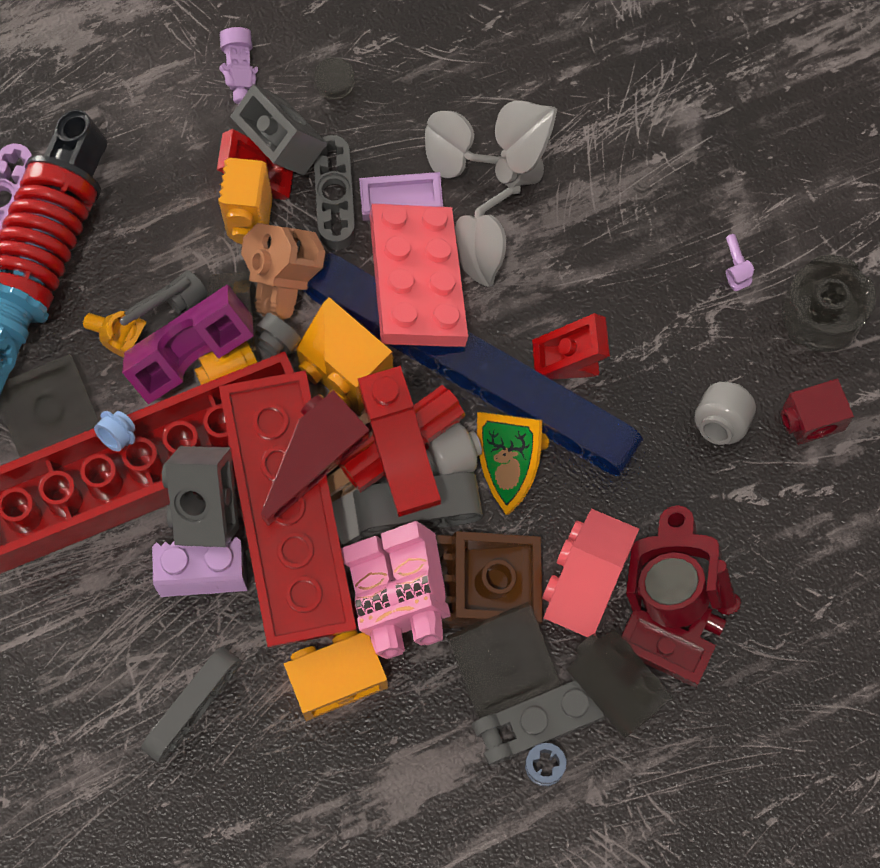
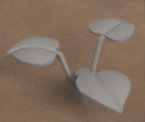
M512 101L504 105L498 114L495 125L496 141L503 148L501 156L474 154L468 151L474 140V130L469 121L457 112L438 111L433 113L427 121L425 148L427 159L434 172H440L441 177L448 179L461 175L465 169L466 159L475 162L496 164L495 173L497 179L508 186L507 189L479 206L475 210V217L471 215L461 216L455 226L459 264L473 280L484 286H494L495 276L503 263L506 251L504 228L494 216L484 214L510 195L519 194L521 185L536 184L541 180L544 173V165L541 158L553 130L557 114V108L539 105L528 101Z

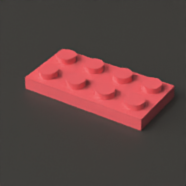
M372 203L369 217L381 342L392 345L465 347L468 339V330L452 207Z

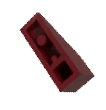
M334 390L325 398L321 394L316 395L301 409V413L304 416L298 421L261 511L262 519L268 526L369 438L368 427Z

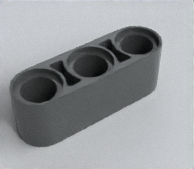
M461 472L434 476L441 498V505L398 517L388 483L371 485L361 493L355 490L353 498L359 535L365 538L381 537V533L414 521H418L430 530L479 521L483 518L476 475L471 472Z

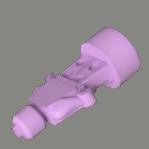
M231 27L220 32L221 50L226 54L227 61L226 64L220 65L219 69L225 76L226 85L230 90H234V103L239 105L248 89L253 84L255 85L258 67L253 68L250 66V50L253 48L251 31L243 27Z

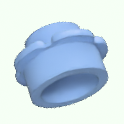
M109 411L101 413L102 419L95 425L94 430L103 444L111 450L119 452L125 446L132 445L135 442V435L133 433L135 425L126 414L120 411H116L114 414Z

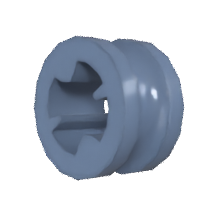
M552 743L535 745L529 751L525 761L527 776L533 783L539 786L556 784L562 778L566 769V758L563 751ZM542 753L550 754L549 760H552L554 757L557 760L558 766L552 768L551 776L540 775L542 769L538 772L534 770L533 763L539 762L540 754Z

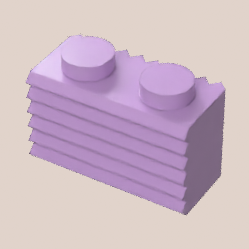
M237 537L230 541L226 547L175 545L174 542L171 545L164 542L162 546L156 542L152 546L153 585L160 597L247 591L246 553L241 540Z

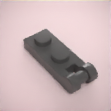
M584 676L503 711L482 717L471 725L476 736L482 737L487 751L484 752L488 765L493 766L530 751L535 745L549 743L601 721L604 715L587 677ZM509 725L515 740L503 743L498 730Z

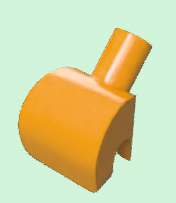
M125 311L113 313L106 316V318L88 313L84 317L83 327L99 333L102 345L121 357H124V352L136 344L147 321L138 318L125 326L121 325L120 319L125 316Z

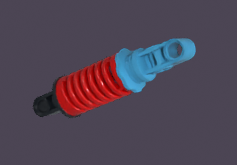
M75 109L63 114L56 124L55 132L45 155H36L28 158L25 164V172L20 181V188L15 192L14 202L9 206L8 215L2 222V229L0 230V361L1 359L3 361L0 362V394L9 373L15 366L21 345L27 341L29 336L27 329L30 323L46 322L49 316L48 311L54 299L52 292L58 289L60 285L59 277L64 275L66 271L64 264L70 261V250L76 247V236L82 233V222L88 218L93 203L99 198L101 193V187L93 178L101 156L107 148V139L83 110Z

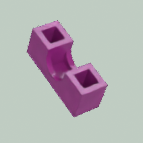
M227 284L125 351L122 373L149 405L181 384L185 371L199 357L212 351L219 359L253 337V317Z

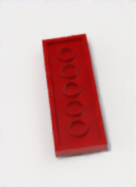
M306 370L219 386L267 647L273 648L356 631L327 476L320 480L269 526L264 522L261 515L298 421L304 416L301 413V409L311 400Z

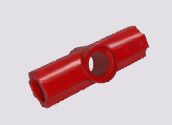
M443 385L414 405L415 415L426 451L431 441L465 417V412L458 399ZM370 436L339 464L345 477L360 493L385 475L373 436Z

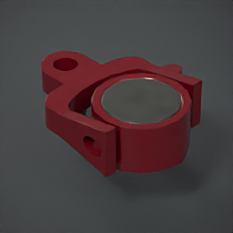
M676 505L664 510L659 519L658 536L640 539L633 543L631 548L626 595L632 611H641L642 598L645 609L652 620L664 627L680 628L691 625L699 620L707 611L709 602L712 609H717L718 612L725 615L737 612L741 606L740 597L734 593L727 564L721 560L722 554L718 541L710 536L696 534L695 520L688 508ZM690 556L704 558L709 561L708 580H706L701 565Z

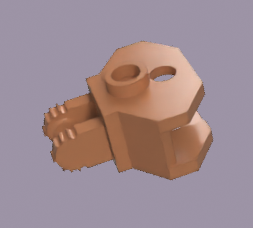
M257 223L243 237L241 255L250 271L249 281L257 282L255 296L257 299L255 302L256 312L263 316L269 312L283 321L284 319L291 318L295 310L294 306L296 305L298 289L307 290L308 281L323 268L325 250L316 232ZM271 236L270 247L268 248V239ZM298 240H300V249H299V251H298V246H297Z

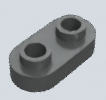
M267 312L256 327V335L260 340L257 346L270 357L285 351L289 359L301 341L300 335L292 327Z

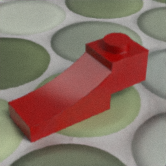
M401 366L357 378L359 392L398 517L441 505L440 494Z

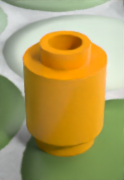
M245 341L219 359L212 351L199 357L198 361L201 366L194 369L202 385L257 363V360L249 344Z

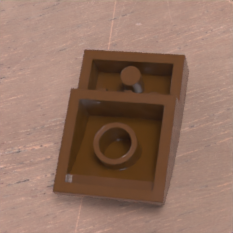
M456 531L452 536L436 535L445 588V602L448 604L450 617L442 619V628L508 627L542 623L540 536Z

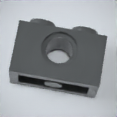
M254 84L230 116L274 164L301 175L306 174L328 144L285 98Z
M180 446L164 463L162 469V483L165 488H168L170 501L167 510V524L170 529H173L174 543L179 546L226 547L239 530L231 448ZM193 492L200 494L205 501L196 498Z

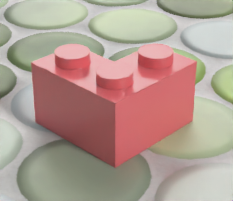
M592 508L584 523L576 520L556 562L564 566L560 577L551 576L542 597L543 600L549 602L544 619L593 639L639 532V528Z

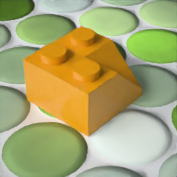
M330 297L323 302L296 348L300 364L298 369L300 371L306 370L307 379L313 384H317L320 381L330 392L334 390L358 416H361V411L365 407L359 392L357 378L393 368L392 351Z

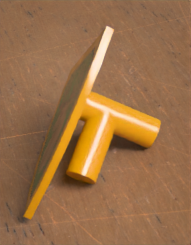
M477 412V436L482 447V454L479 455L484 477L493 497L505 514L509 515L524 500L531 488L540 463L541 450L548 448L549 439L546 434L542 433V420Z

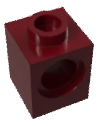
M838 378L790 393L781 411L783 425L789 434H794L798 445L845 431L854 418Z

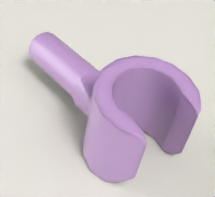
M731 234L726 237L735 266L726 269V277L731 288L734 291H739L752 284L754 267L750 261H745L736 235Z

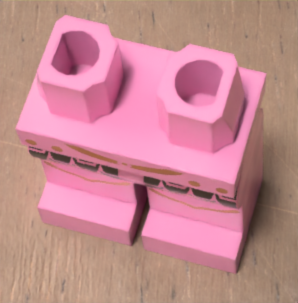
M414 521L381 533V538L373 536L341 548L344 565L350 567L356 594L355 607L359 616L357 618L359 631L371 636V641L377 655L390 659L403 654L405 649L402 633L412 630L414 642L421 646L431 645L443 640L442 619L450 617L448 604L445 602V588L437 540L433 531L418 521Z

